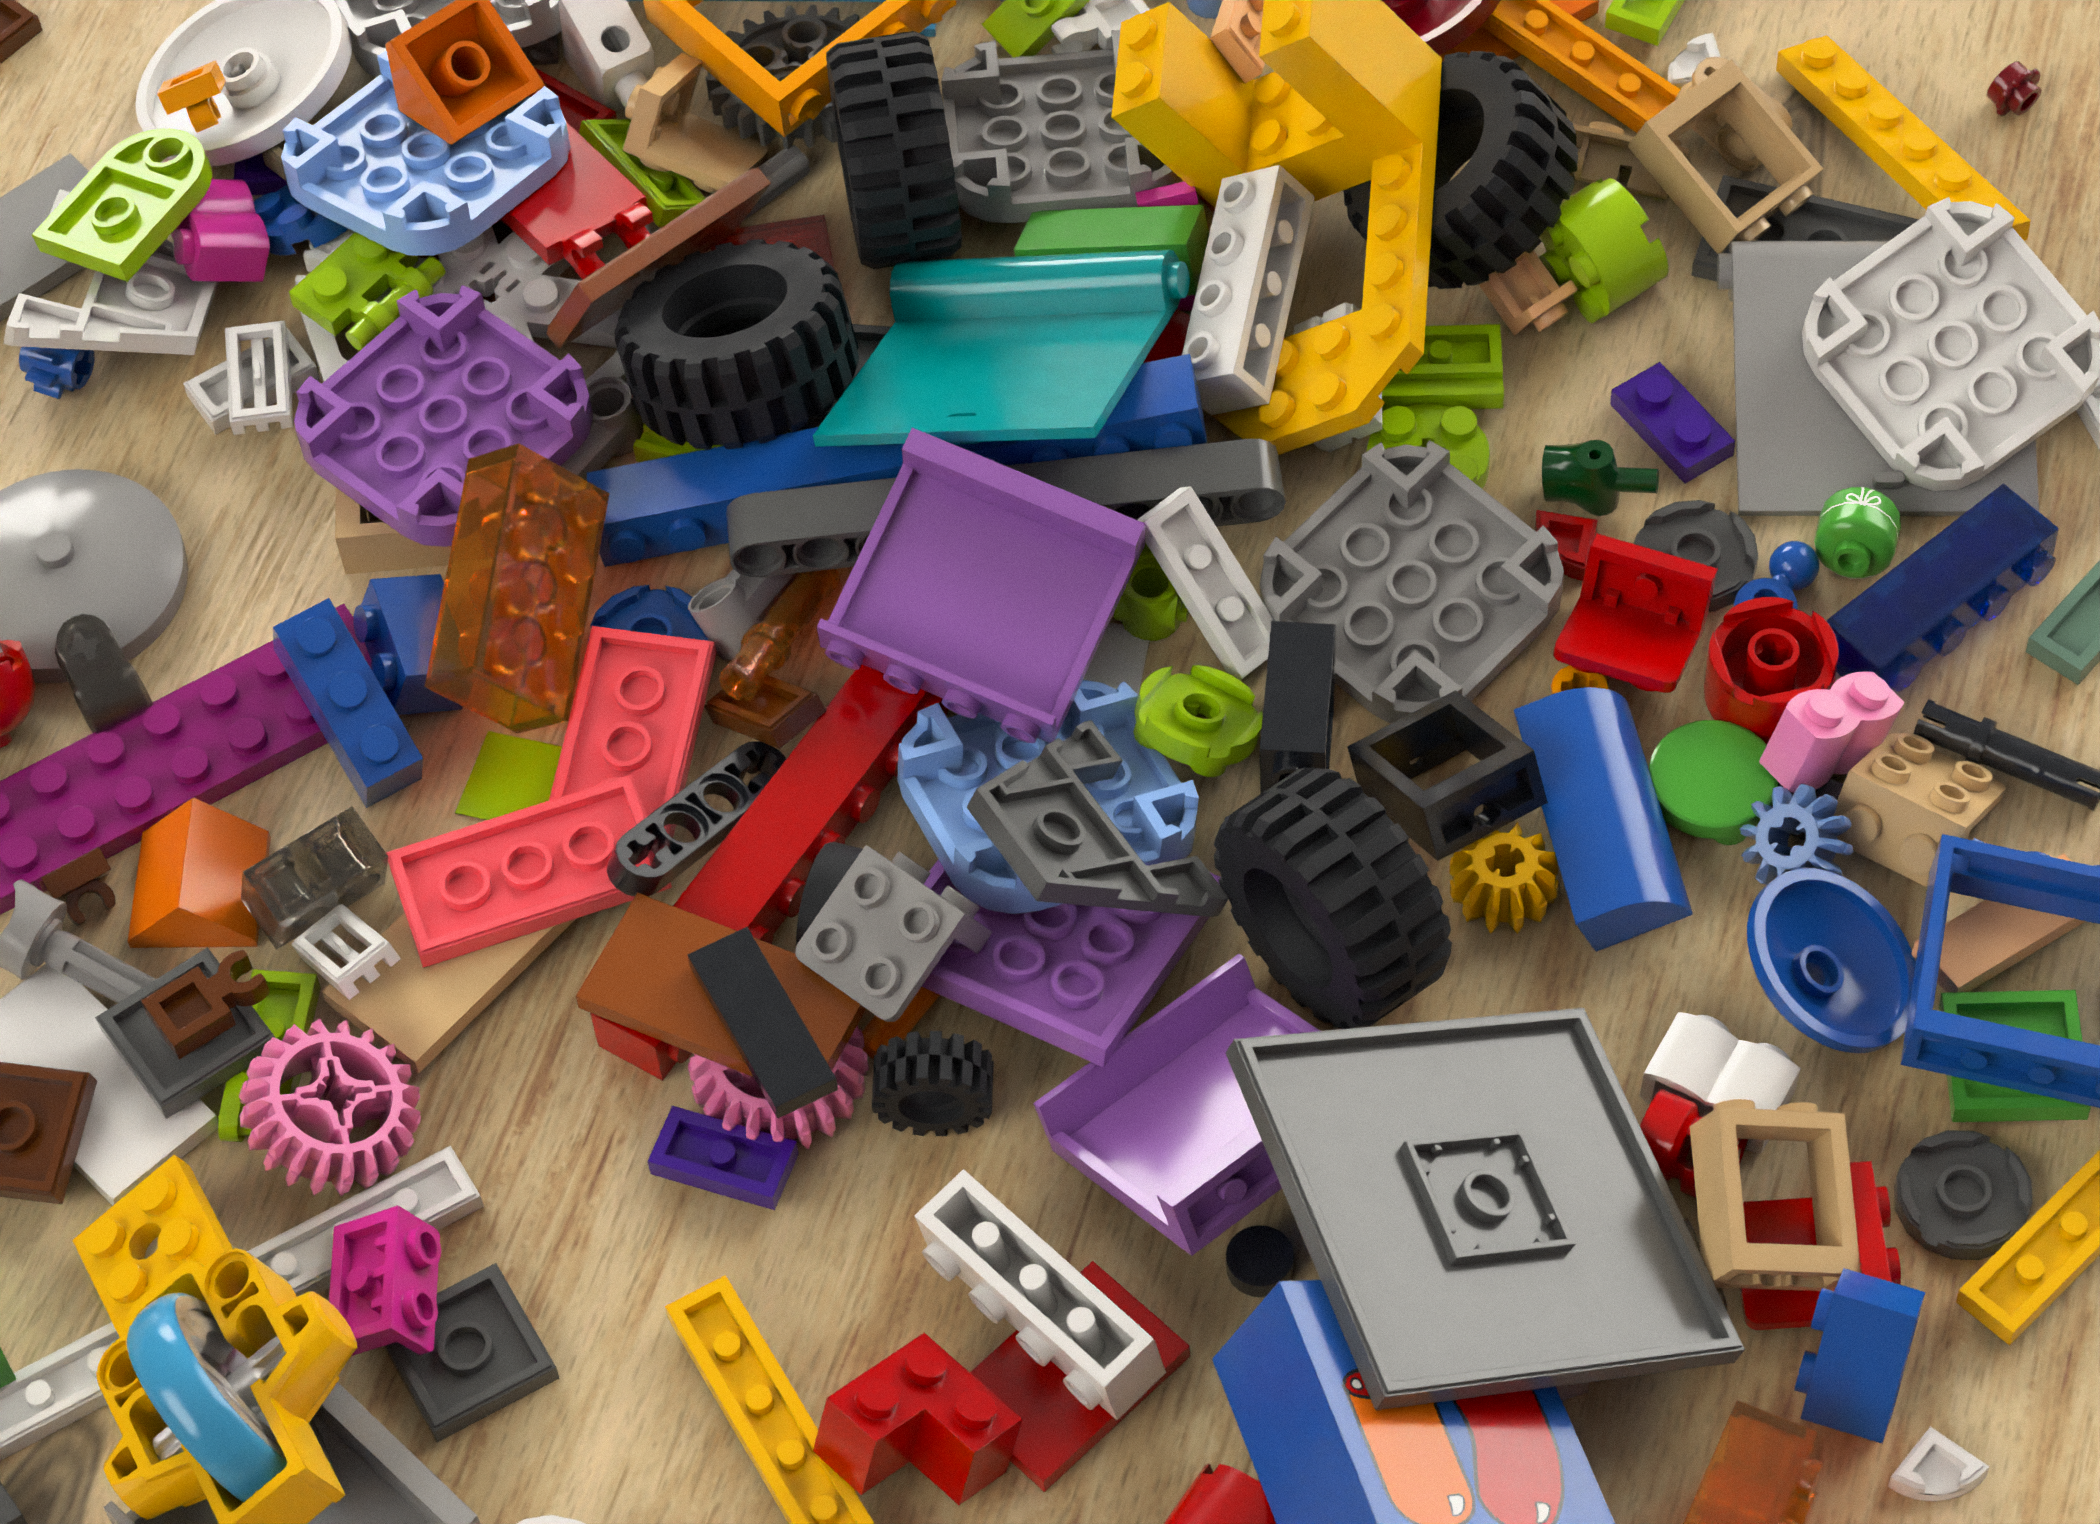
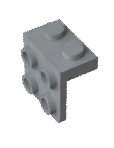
M865 845L798 942L795 954L799 961L877 1017L886 1022H894L901 1017L954 939L978 954L992 934V931L973 919L980 909L979 906L949 885H947L941 895L924 885L931 873L900 851L890 861Z

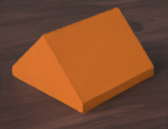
M455 0L385 44L398 110L451 145L545 86L490 0Z
M196 798L190 799L142 833L127 940L129 947H258L271 840L269 831Z

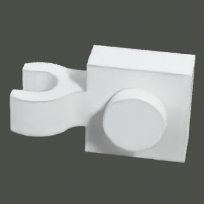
M1090 0L1079 11V16L1063 18L1051 26L1052 32L1061 42L1052 46V53L1090 51L1096 44L1102 50L1112 49L1111 30H1120L1122 21L1150 9L1143 0Z

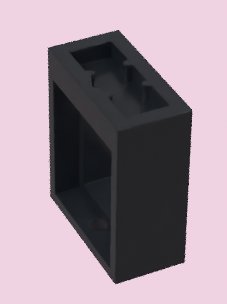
M1271 621L1260 741V794L1298 769L1306 767L1329 769L1335 705L1336 624Z
M1456 690L1347 746L1357 783L1362 786L1363 793L1369 798L1374 797L1386 809L1385 814L1394 824L1398 823L1410 839L1437 861L1548 803L1534 750ZM1465 750L1480 760V762L1425 791L1410 780ZM1419 757L1416 763L1410 764V761ZM1483 805L1482 812L1474 816L1476 808Z

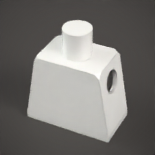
M558 0L563 55L594 100L616 112L623 108L626 109L628 99L635 86L638 84L644 85L651 79L655 71L653 48L626 0Z

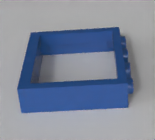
M1942 834L1929 871L1900 1065L2100 1108V1045L1933 1010L1950 892L2100 924V865L2091 866L2050 857L2042 852H2025L1984 843L1976 838L1969 840Z

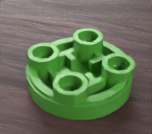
M1721 720L1695 721L1682 725L1668 733L1656 746L1649 764L1651 779L1665 823H1669L1689 835L1714 839L1723 845H1735L1744 841L1746 836L1741 834L1739 828L1746 824L1757 826L1760 818L1754 814L1751 804L1760 801L1771 806L1773 788L1778 787V781L1759 763L1767 744L1752 731L1740 725Z

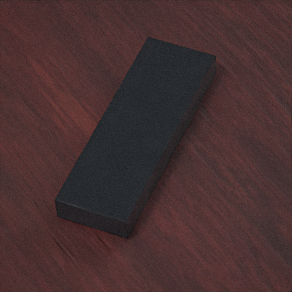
M748 927L687 954L691 970L777 1119L838 1090L834 1073Z

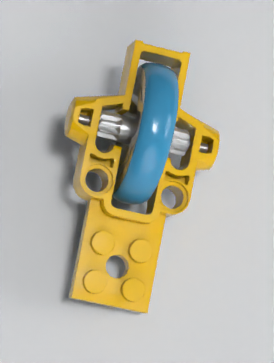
M173 1155L72 1240L120 1337L104 1352L98 1364L96 1374L101 1392L123 1435L104 1463L105 1475L118 1497L132 1511L147 1520L182 1505L188 1507L207 1499L219 1524H308L333 1502L337 1503L346 1495L333 1471L329 1451L313 1417L339 1381V1373L356 1350L357 1341L344 1317L321 1295L310 1291L297 1297L292 1286L283 1277L247 1251L232 1248L191 1167L179 1157ZM158 1237V1249L145 1259L147 1248Z

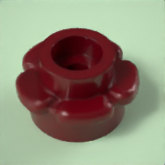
M2016 61L2008 65L1997 75L1988 88L1987 97L1996 105V113L1998 115L2005 116L2008 112L2012 111L2017 116H2020L2035 104L2042 91L2037 86L2041 74L2036 68L2031 71L2021 62Z

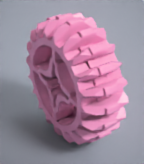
M319 1018L311 1024L307 1034L294 1024L286 1030L282 1041L272 1037L265 1044L261 1053L262 1056L252 1059L246 1073L248 1080L243 1082L239 1093L240 1102L246 1105L239 1116L240 1127L252 1129L247 1141L249 1150H269L263 1161L265 1171L283 1165L288 1169L285 1177L287 1186L295 1184L300 1176L311 1179L310 1187L313 1195L321 1192L326 1181L333 1183L340 1197L349 1192L353 1180L366 1190L375 1184L378 1173L387 1177L393 1173L399 1163L398 1157L403 1158L404 1155L409 1153L414 1142L412 1133L416 1132L421 1120L420 1111L415 1109L420 1099V1087L407 1084L412 1074L410 1070L411 1064H391L396 1054L394 1044L381 1049L372 1045L374 1041L372 1028L364 1032L360 1038L350 1035L347 1019L338 1024L335 1033L328 1032ZM311 1071L312 1078L309 1085L296 1087L294 1094L280 1095V1086L298 1074ZM379 1119L380 1129L376 1133L362 1141L350 1143L349 1135L353 1128L363 1127L366 1120Z
M858 1026L856 1027L832 1070L837 1080L838 1090L777 1119L754 1077L696 1054L690 1058L688 1063L690 1079L694 1081L692 1086L694 1100L699 1104V1107H703L704 1115L723 1120L722 1127L727 1131H731L738 1124L746 1127L747 1139H757L760 1131L772 1134L774 1142H782L784 1138H798L799 1143L809 1149L812 1143L811 1132L819 1130L832 1137L836 1130L834 1117L851 1120L852 1113L854 1112L853 1099L863 1098L865 1091L863 1076L867 1075L866 1071L869 1069L867 1053L862 1049L865 1046L862 1031Z

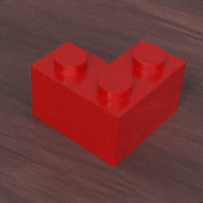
M923 1333L827 1397L813 1452L860 1495H863L911 1462L956 1504L961 1505L1007 1472L1023 1419L927 1334Z

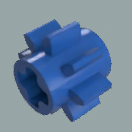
M21 347L19 353V367L21 371L27 373L25 380L34 383L33 391L57 399L61 398L64 389L73 392L75 389H81L85 386L92 374L95 362L93 350Z

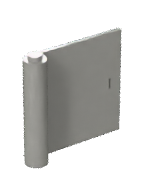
M1730 241L1729 253H1718L1717 289H1728L1729 301L1733 302L1738 516H1820L1825 501L1836 491L1849 487H1867L1881 492L1893 501L1900 516H2038L2036 439L1982 479L1959 490L1931 491L1910 484L1905 480L1903 472L1894 471L1814 375L1804 356L1802 339L1804 322L1814 293L1829 277L1833 281L1889 241Z

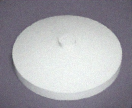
M215 0L183 22L163 42L149 61L140 80L136 95L138 122L143 131L172 128L192 134L201 143L211 167L239 162L258 155L285 140L283 130L295 117L308 123L332 97L346 73L351 58L353 40L348 28L349 22L334 0ZM216 60L226 80L221 93L212 96L218 106L221 118L217 119L219 122L217 125L197 133L189 119L186 108L167 115L157 93L163 82ZM178 155L170 156L168 159L173 160Z

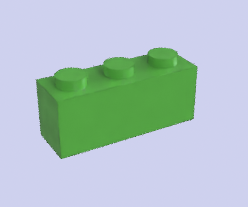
M1203 205L1042 210L1031 213L1014 248V253L1016 257L1170 249L1176 253L1178 260L1184 261L1188 267L1190 283L1187 295H1196L1209 238V230Z

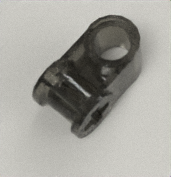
M80 614L69 618L62 624L57 633L55 657L73 690L72 693L92 733L109 732L144 714L153 705L138 673L131 663L127 661L111 629L102 619L94 615ZM81 633L86 641L94 638L99 641L95 646L94 659L87 660L82 652L74 655L70 654L69 650L73 646L74 634Z

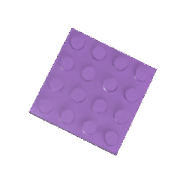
M938 859L929 872L931 874L924 885L939 895L942 894L947 885L962 894L954 886ZM1211 873L1215 880L1219 883L1220 876ZM976 904L980 909L973 919L992 931V934L978 954L954 939L921 987L1101 1067H1105L1121 1040L1132 1029L1209 917L1074 904H1061L1040 911L1011 914L988 910Z

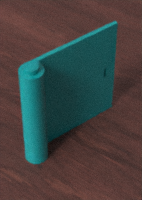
M1170 249L898 262L892 270L890 279V299L895 323L813 434L815 447L904 444L912 428L956 445L977 444L983 441L1096 438L1176 311L1180 299L1187 296L1190 283L1188 267L1184 261H1179L1176 253Z

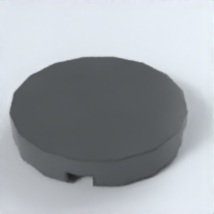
M1702 500L1674 502L1655 510L1645 520L1644 527L1637 533L1634 544L1718 568L1708 612H1715L1733 604L1738 591L1745 584L1753 580L1757 569L1758 550L1756 538L1744 519L1731 510L1729 515L1723 511L1716 510L1714 503Z
M1947 1130L1922 1139L1912 1148L1911 1154L1904 1159L1897 1173L1894 1185L1895 1211L1905 1231L1926 1250L1952 1260H1980L1994 1255L2027 1222L2033 1203L2031 1178L2020 1157L2007 1146L2004 1151L1999 1145L1990 1142L1991 1137L1976 1131Z

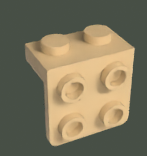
M681 52L664 68L661 66L657 67L651 79L644 85L638 84L633 89L625 109V117L630 118L631 122L623 151L639 157L640 161L651 169L673 171L692 179L698 188L715 193L751 168L756 169L761 166L767 159L769 147L767 145L762 146L759 141L749 137L742 139L740 134L689 113L703 61Z
M1890 733L1881 745L1873 748L1849 770L1838 797L1837 808L1833 816L1842 815L1848 817L1852 826L1846 832L1837 836L1840 841L1851 844L1855 852L1927 887L1929 871L1942 834L1967 839L1970 831L2001 801L2006 787L2003 783L1994 779L1991 772L1985 767L1974 762L1957 761L1934 750L1933 744L1919 735L1912 733Z

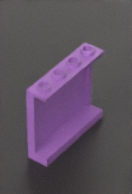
M912 428L902 448L903 465L828 621L821 618L819 620L817 632L820 647L826 649L825 654L827 657L844 667L857 670L863 664L884 673V680L901 691L917 694L922 689L943 698L942 704L956 714L975 719L979 713L1001 722V729L1018 740L1035 743L1037 738L1051 743L1058 735L1144 549L1146 524Z
M1237 954L1126 1035L1112 1053L1105 1067L1089 1062L1033 1104L1053 1152L1193 1256L1282 1189L1225 1054L1234 1039L1317 1032L1320 1030L1257 989L1245 957Z

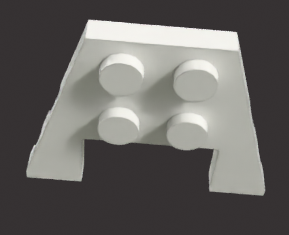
M59 189L50 214L70 192ZM165 240L128 282L95 271L82 308L19 293L6 325L3 344L19 347L194 355L219 281H192L188 277L184 265L176 263L174 243Z

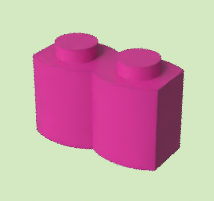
M212 179L210 187L202 200L171 233L174 240L176 263L184 265L185 271L192 281L263 282L270 244L264 222L255 213L250 189L246 182L241 179Z

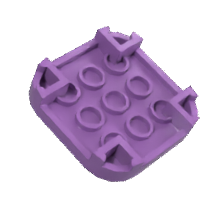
M462 285L459 294L439 293L419 298L418 291L415 289L396 301L400 317L321 384L309 375L296 392L299 403L294 423L304 460L319 476L404 537L422 545L448 547L469 542L491 529L569 459L589 436L593 411L583 369L569 353L559 360L486 310L482 293Z

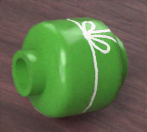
M1849 487L1836 491L1824 503L1814 537L1815 551L1819 560L1827 569L1845 578L1867 579L1879 575L1890 566L1895 555L1901 529L1900 513L1893 501L1879 491L1867 487Z

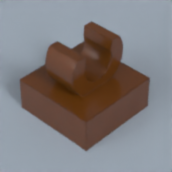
M99 847L44 875L39 881L44 893L57 900L66 898V914L69 920L77 926L86 921L78 907V899L81 895L85 893L97 894L107 910L113 908L116 904L113 890L106 883L99 881L111 871Z

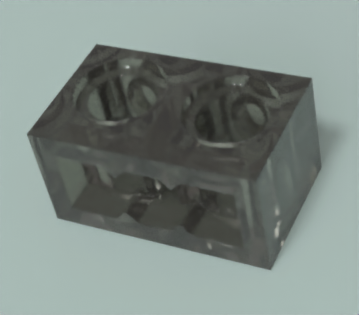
M353 806L244 870L242 873L241 901L277 950L300 936L336 906L343 904L345 907H348L384 885L389 856Z

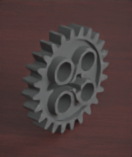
M791 5L786 7L785 17L777 18L767 10L764 11V23L757 24L745 19L743 20L744 34L734 31H727L725 34L775 78L782 81L860 20L857 14H853L843 21L840 20L839 8L836 7L832 8L825 16L818 15L816 5H810L805 15H797ZM708 72L706 84L709 101H712L713 113L715 116H723V123L726 129L739 125L740 138L746 139L758 132L762 146H766L775 137L782 138L784 149H789L794 143L795 138H803L808 148L814 147L816 136L824 135L832 143L837 142L832 101L822 108L814 120L809 118L786 137H783Z

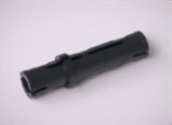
M1928 699L1921 712L1924 714L1923 718L1943 725L1945 728H1940L1918 719L1913 734L1927 739L1932 744L1965 756V761L1974 762L1979 765L1982 763L2084 805L2091 811H2095L2100 802V793L2077 783L2082 782L2100 790V770L1996 729L1997 722L1984 717L1979 722L1938 705L1933 700Z

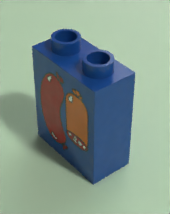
M1321 1280L1279 1281L1212 1358L1276 1524H1615L1556 1387L1375 1410Z

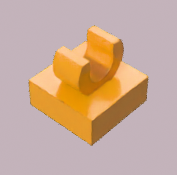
M215 60L163 82L157 95L167 115L186 108L189 119L198 133L219 123L217 119L221 118V114L212 96L221 93L226 80Z

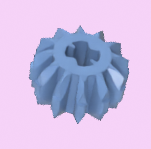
M1800 784L1793 795L1787 788L1778 786L1773 788L1772 791L1773 808L1760 801L1751 804L1754 814L1760 818L1757 827L1746 824L1739 829L1743 836L1754 839L1756 844L1747 848L1741 856L1747 863L1760 864L1756 873V880L1758 882L1768 885L1781 874L1801 868L1822 869L1842 876L1840 866L1833 859L1836 853L1847 856L1851 855L1854 850L1851 844L1838 840L1837 836L1846 832L1852 824L1848 817L1842 815L1833 816L1838 801L1833 796L1824 794L1817 798L1815 788L1805 784ZM1806 833V840L1803 846L1795 845L1792 848L1788 847L1790 834Z

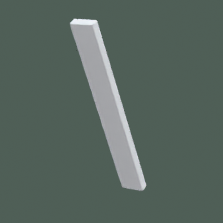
M450 1145L247 1252L283 1277L292 1286L297 1297L310 1291L319 1294L330 1288L334 1226L399 1205L435 1229L440 1230L484 1206L479 1192ZM112 1322L15 1372L14 1375L17 1380L0 1388V1461L107 1405L98 1385L96 1374L98 1364L104 1352L120 1338Z

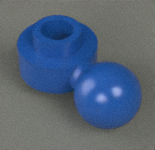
M1788 541L1781 544L1773 551L1770 557L1769 572L1772 578L1755 579L1745 584L1738 591L1734 606L1755 598L1780 597L1794 601L1793 608L1797 609V599L1793 591L1802 590L1810 586L1816 579L1819 572V559L1816 552L1808 544L1800 541Z

